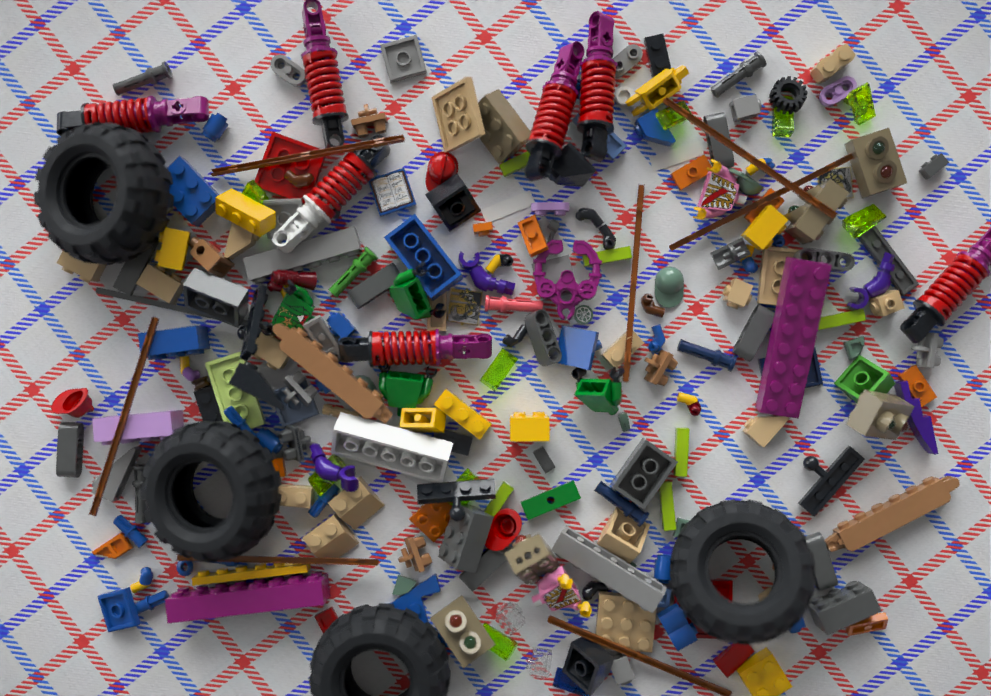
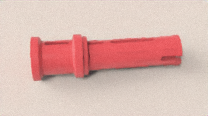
M487 294L485 297V312H488V310H497L501 313L506 312V310L523 312L543 310V301L507 299L505 296L489 297Z

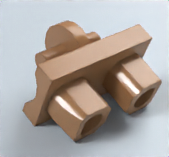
M368 104L364 105V111L358 112V116L361 118L351 120L352 126L359 138L369 136L367 129L369 126L375 127L376 134L386 133V123H388L385 112L378 114L377 108L369 109Z
M661 349L658 355L654 353L652 359L646 357L644 361L648 365L645 370L648 373L644 379L655 385L665 386L669 377L663 373L666 368L673 371L678 364L673 358L674 355Z
M424 537L404 538L407 549H401L403 556L398 558L399 563L405 562L407 568L413 564L415 571H419V573L425 571L424 567L430 565L432 560L429 553L419 555L418 549L426 546Z

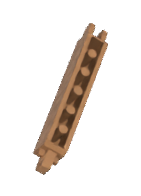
M283 323L273 325L272 330L281 339L279 346L284 353L365 419L375 417L385 424L389 421L393 413L384 404L385 401L382 399L384 396L380 392L369 389L367 387L369 384L363 378L359 377L357 379L352 375V369L347 365L341 366L337 362L338 358L330 352L328 354L322 350L323 346L316 340L312 342L307 338L308 334L302 328L296 329L294 327L290 329Z
M933 476L927 477L918 486H910L905 489L906 492L889 497V501L873 505L871 510L856 514L854 519L850 521L840 522L833 529L834 533L824 540L828 551L833 552L845 548L853 552L950 502L951 495L949 492L959 487L960 480L951 476H945L940 479Z

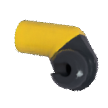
M509 254L495 255L485 269L493 274L500 266H511L513 258Z

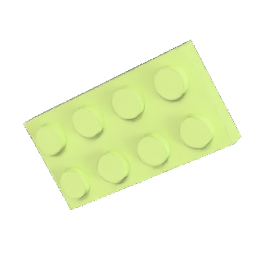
M241 351L206 362L205 366L223 421L231 423L224 414V410L229 406H233L239 415L246 419V423L250 428L266 424L258 398L228 384L240 362L245 364L246 362L239 359Z

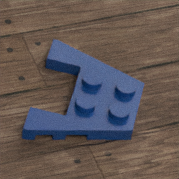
M433 574L425 581L416 585L408 593L401 595L389 604H394V608L406 610L407 608L417 613L418 618L424 623L428 622L422 596L441 591L437 574ZM438 632L437 636L440 642L444 643L446 648H449L441 634Z

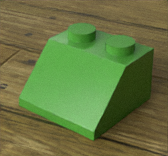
M861 355L834 382L855 403H858V398L864 390L888 393L896 384L889 372Z

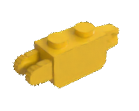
M681 65L677 69H664L635 90L636 94L625 102L629 107L640 100L641 104L633 109L632 115L637 116L646 109L652 110L659 106L666 97L670 98L682 88L680 85L682 83L681 80L689 74L686 66Z

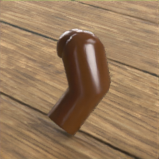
M288 170L284 175L297 188L307 187L314 181L311 173L297 176L291 170Z
M644 294L641 298L644 311L647 314L662 318L665 309L655 306L651 294Z

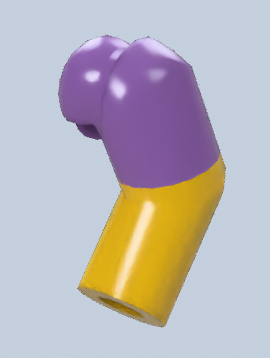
M189 356L179 357L181 374L188 381L200 378V372L198 370L193 371L190 368Z

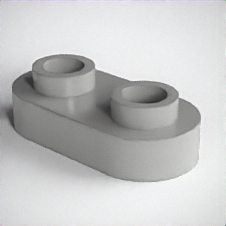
M628 45L613 58L617 64L619 63L622 66L621 69H616V78L624 76L640 62L643 52L638 45ZM630 52H636V56H631Z
M276 55L272 58L270 65L278 76L296 87L305 83V71L299 65L284 55ZM280 64H285L284 68L279 69ZM299 74L300 78L295 80L294 76Z

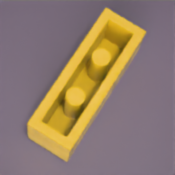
M231 188L215 197L216 214L261 237L276 228V211Z
M447 388L434 403L436 407L479 440L492 425L489 420Z

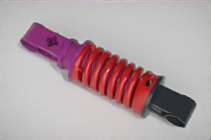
M305 0L302 17L306 38L303 44L306 47V51L301 54V59H303L309 100L312 104V123L322 126L325 148L336 147L330 143L332 138L337 139L339 142L338 146L344 144L342 122L348 120L349 116L346 111V105L343 104L345 99L342 97L343 90H341L340 70L337 68L338 61L335 60L338 53L335 48L330 47V37L326 36V26L320 2L318 0ZM312 7L316 10V12L311 13L307 10V8Z
M599 11L593 12L589 18L587 58L581 62L580 110L577 131L583 134L581 154L597 162L605 159L607 155V135L614 131L612 114L614 113V86L618 65L611 59L613 57L614 19Z
M578 41L560 48L550 81L543 85V92L535 121L525 146L526 150L530 153L525 167V176L531 182L548 178L551 174L554 160H558L562 156L564 139L566 138L572 112L579 95L575 87L585 53L583 45Z
M148 96L146 98H137L136 101L129 99L128 101H108L107 103L100 102L99 104L83 103L81 110L57 113L56 132L61 136L63 133L69 132L81 125L95 122H110L134 129L141 134L144 132L160 133L162 126L165 125L170 127L173 124L207 121L209 119V101L203 96L174 100L162 99V101H157L155 97Z
M991 227L976 244L969 248L968 252H959L952 263L929 286V289L924 292V295L922 294L913 302L916 310L900 326V330L912 343L921 342L935 325L944 326L948 318L952 316V312H955L957 307L962 305V301H965L967 296L972 294V290H975L977 285L982 283V280L989 277L991 274L988 268L991 265Z
M439 329L426 332L421 331L420 336L418 331H413V336L410 331H406L405 337L403 331L398 332V337L395 331L391 332V337H389V332L387 331L384 333L369 331L368 337H344L338 341L339 356L342 362L369 361L370 367L384 366L386 362L389 366H392L394 363L396 366L401 365V363L404 366L408 365V363L415 365L416 362L418 365H422L424 362L426 365L434 364L439 366L441 359L453 361V359L467 358L487 359L492 356L491 335L448 334L443 336L440 335Z

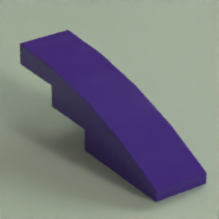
M895 381L896 395L915 406L907 420L914 436L926 453L938 454L931 416L922 414L919 398H911L908 381Z

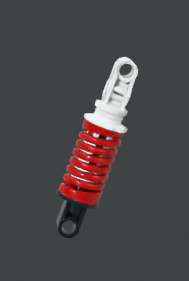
M375 134L370 138V140L385 137L381 134ZM389 145L348 152L344 156L343 161H339L338 166H334L333 171H329L328 176H324L322 181L317 183V187H313L309 193L303 196L306 203L301 208L299 207L297 212L274 233L273 243L283 253H290L314 228L317 229L319 227L318 224L324 220L330 223L331 219L336 215L334 208L340 211L342 207L339 203L345 206L347 204L345 199L348 201L352 199L349 193L355 196L357 191L354 188L357 190L362 189L360 182L366 185L370 179L377 176L374 168L389 155ZM284 239H287L284 244H281Z

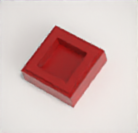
M333 606L314 616L323 633L338 618Z

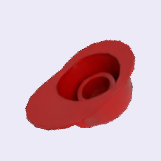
M438 152L430 158L426 173V187L429 192L455 174H458V161L451 153Z
M81 388L69 389L59 394L53 401L51 410L55 414H68L79 418L88 412H92L94 407L92 406V399L88 395V389Z
M505 508L496 513L485 543L488 549L493 551L503 550L518 536L521 531L522 521L515 510Z

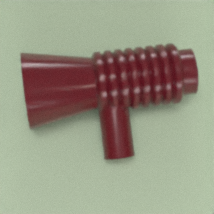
M277 269L271 273V282H274L276 285L290 286L287 280H291L294 285L313 291L317 283L316 272L298 273L297 271Z

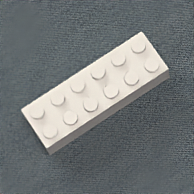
M340 412L333 429L331 454L436 483H442L453 443Z

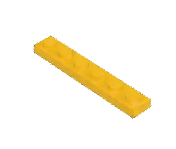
M266 563L254 565L255 567L247 568V565L236 567V570L220 568L216 570L217 572L211 573L209 570L198 571V574L191 578L192 586L307 573L311 569V564L274 563V565L266 566Z

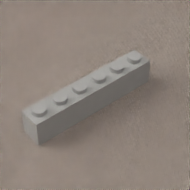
M353 226L301 241L290 253H283L279 248L242 259L248 280L259 284L266 282V278L271 277L272 271L277 269L301 272L303 267L310 266L315 268L321 266V262L324 261L332 263L339 261L340 257L345 255L348 258L359 255L358 252L362 251L357 229Z
M565 526L551 550L559 558L569 561L577 569H582L591 578L603 582L609 589L616 590L625 599L632 600L645 611L654 613L667 590L665 585L568 526Z

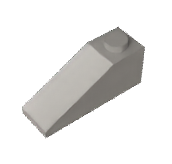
M142 447L131 448L113 463L102 498L111 502L120 499L133 470L132 465H135ZM102 473L92 483L93 489L91 493L93 494L96 493Z

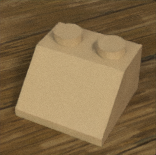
M361 476L357 478L359 480V488L356 491L348 492L343 490L328 502L335 513L353 529H357L385 505Z
M616 507L604 526L597 544L630 564L640 554L650 524L644 522L641 527H638V523L630 517H625L623 511Z
M336 513L302 538L312 553L320 558H339L359 544L346 523Z

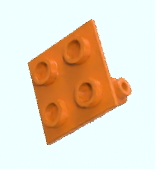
M447 502L425 504L416 513H413L409 520L432 542H435L445 533V529L450 521L449 511L452 507Z

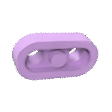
M845 76L824 87L819 94L820 103L830 107L851 96L857 89L855 79ZM842 86H846L848 90H843ZM826 95H829L831 100L826 99Z
M567 202L531 203V212H535V216H546L547 213H554L555 216H565L566 212L570 211V205Z

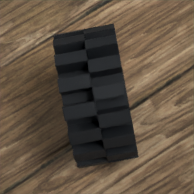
M787 76L786 80L785 77H782L774 84L769 94V102L773 103V109L777 107L776 111L778 113L782 110V114H786L788 111L790 115L793 111L795 113L798 112L803 106L808 90H805L807 88L806 85L801 86L803 83L801 80L799 82L796 81V77L791 80V76ZM788 91L795 96V99L788 100L782 96L781 92Z

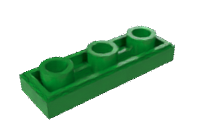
M574 480L525 499L521 501V505L527 519L530 520L581 499ZM548 497H553L554 501L549 503L547 499Z

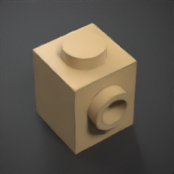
M737 278L731 279L730 284H727L723 290V301L727 302V306L733 309L745 307L751 301L752 295L750 293L753 285Z
M888 290L884 294L869 298V307L874 316L884 317L905 308L899 290Z

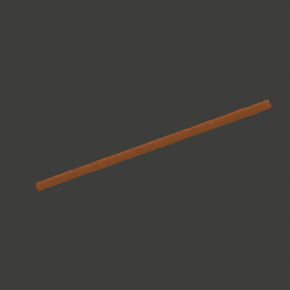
M666 97L662 103L832 219L838 214Z
M401 134L211 169L213 172L211 175L212 177L396 144L404 142L405 138Z
M850 153L793 183L799 187L854 159L853 155ZM783 187L669 245V248L673 251L791 190Z
M645 184L638 186L623 382H629L632 337L630 336L633 335Z
M156 317L151 319L89 515L94 517L97 516L159 319Z
M176 554V561H197L193 557L186 558ZM238 556L228 561H216L375 566L379 564L378 559Z
M551 615L548 617V623L710 691L723 696L733 694L728 689Z

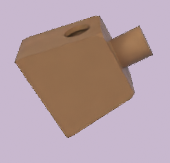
M193 237L188 243L192 248L190 254L208 272L218 277L224 278L235 265L230 259L224 257V254L204 239Z

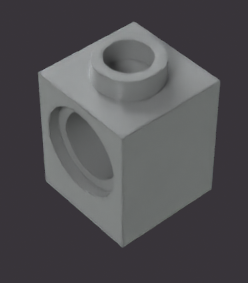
M756 94L734 99L729 104L734 122L755 118L762 110L761 101L757 99Z
M622 653L613 655L615 659L611 670L617 685L631 683L635 676L627 655Z

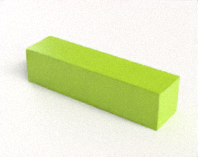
M527 151L500 164L499 167L503 176L507 177L525 168L530 153Z
M630 246L596 252L599 260H602V264L632 258ZM582 255L584 267L593 266L589 265L587 255Z
M864 309L821 317L818 330L865 321Z
M675 428L674 460L678 463L673 468L674 476L687 477L689 428Z
M668 480L664 481L659 488L662 528L664 531L676 530L672 482Z
M503 481L495 493L496 499H491L484 512L494 517L500 511L514 487Z

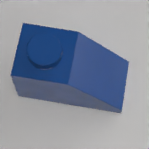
M657 108L641 116L634 123L635 132L639 137L642 136L643 140L671 147L676 142Z

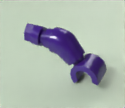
M460 251L458 257L459 265L465 270H471L469 274L478 289L485 292L487 290L493 291L494 289L500 294H513L516 283L501 279L497 281L496 278L491 277V274H488L481 265H478L479 252L474 254L475 260L468 263L463 258L464 253Z
M887 252L884 253L879 266L881 268L880 272L878 271L876 277L873 276V279L865 284L863 289L858 287L849 288L851 292L859 294V299L855 303L849 302L847 304L848 307L861 309L867 305L869 298L884 294L889 289L892 283L890 281L892 277L890 273L894 271L896 266L892 264L895 255Z
M315 443L309 446L312 452L311 459L315 465V472L320 478L335 482L340 480L341 487L348 492L356 491L359 488V480L355 477V466L350 465L341 468L332 464L326 458L320 444Z

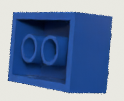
M179 156L167 167L169 172H171L173 184L169 186V193L174 196V207L192 225L199 227L216 211L215 197L219 196V194L186 159Z
M189 326L155 331L147 356L148 360L186 356L185 352L187 355L204 354V350L210 349L208 328L206 326ZM147 332L138 333L140 353Z

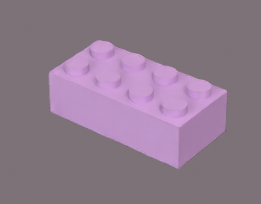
M183 410L129 414L120 442L153 441L159 439V436L160 440H163L176 429L184 426ZM120 415L92 419L94 442H102V445L112 444Z

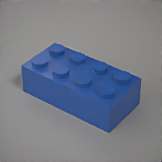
M415 214L384 237L408 270L411 268L414 270L419 263L426 262L421 268L423 270H430L424 276L416 275V277L419 278L423 289L432 301L463 279L460 271Z

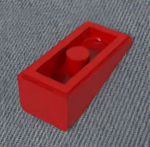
M732 643L716 656L713 661L728 678L754 653V650L750 645Z

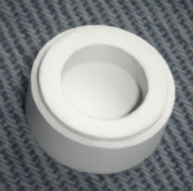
M620 87L615 92L614 100L618 106L627 107L625 102L634 93L629 87Z

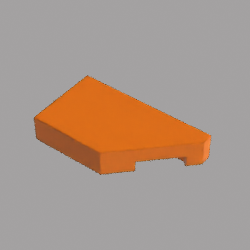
M121 532L92 551V553L117 559L134 547L129 539L124 537L125 534Z

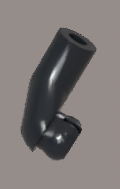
M580 208L576 213L577 220H591L596 228L604 223L594 209Z
M607 224L599 228L603 236V247L605 250L614 249L616 238Z
M522 324L513 338L507 334L502 340L503 344L511 348L520 343L528 333L526 326Z
M590 581L582 590V598L589 601L597 591L608 592V587L603 582Z

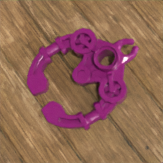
M552 240L547 243L549 250L538 254L536 259H533V264H535L533 277L535 278L538 295L543 299L551 300L557 305V312L561 320L565 319L562 311L569 309L570 313L567 316V320H571L574 316L576 305L583 300H591L596 296L600 278H602L600 273L602 260H599L597 253L587 242L574 240L573 252L577 255H587L589 265H593L592 273H589L590 279L584 280L578 285L573 273L570 270H564L558 282L554 284L552 280L544 278L546 277V272H542V264H546V258L549 255H558L563 252L564 248L562 240ZM570 293L572 295L571 300L563 301L561 299L562 294Z

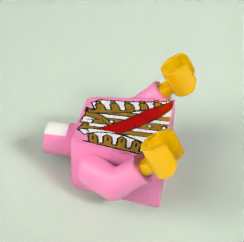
M713 159L711 160L714 163L711 169L707 167L708 173L697 204L698 207H694V210H698V215L693 216L695 219L703 220L724 215L726 211L732 210L734 204L744 206L747 199L746 194L738 192L739 184L736 183V177L729 172L727 167Z
M562 566L551 573H546L538 581L539 593L532 596L535 607L546 603L551 611L571 608L577 611L580 610V614L584 617H590L592 612L590 603L587 601L581 603L577 586Z

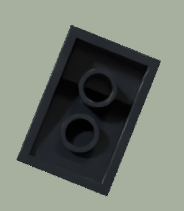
M247 361L245 364L240 362L228 384L284 411L286 405L263 374L257 371L258 366Z

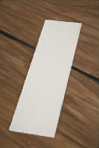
M696 141L649 157L655 172L702 156L704 152L700 141Z
M529 190L484 208L481 212L485 222H492L530 207L531 203H535Z

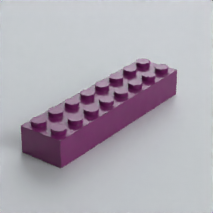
M786 257L755 405L760 413L799 419L832 265Z
M322 571L310 573L311 575L303 576L302 573L291 575L292 578L276 576L272 578L273 580L266 581L265 578H258L249 583H246V580H240L232 585H227V582L215 584V587L200 585L196 589L190 590L189 587L178 588L177 592L171 593V596L165 599L167 624L324 605L330 597L328 573L322 574Z

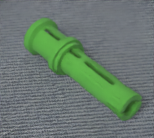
M367 246L358 258L353 259V265L328 289L335 297H338L361 272H366L367 267L374 260L378 259L377 255Z

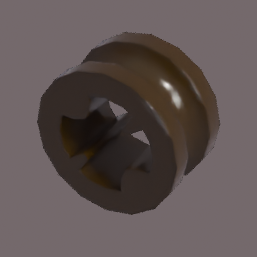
M208 376L191 382V384L195 385L194 391L211 385L207 381Z

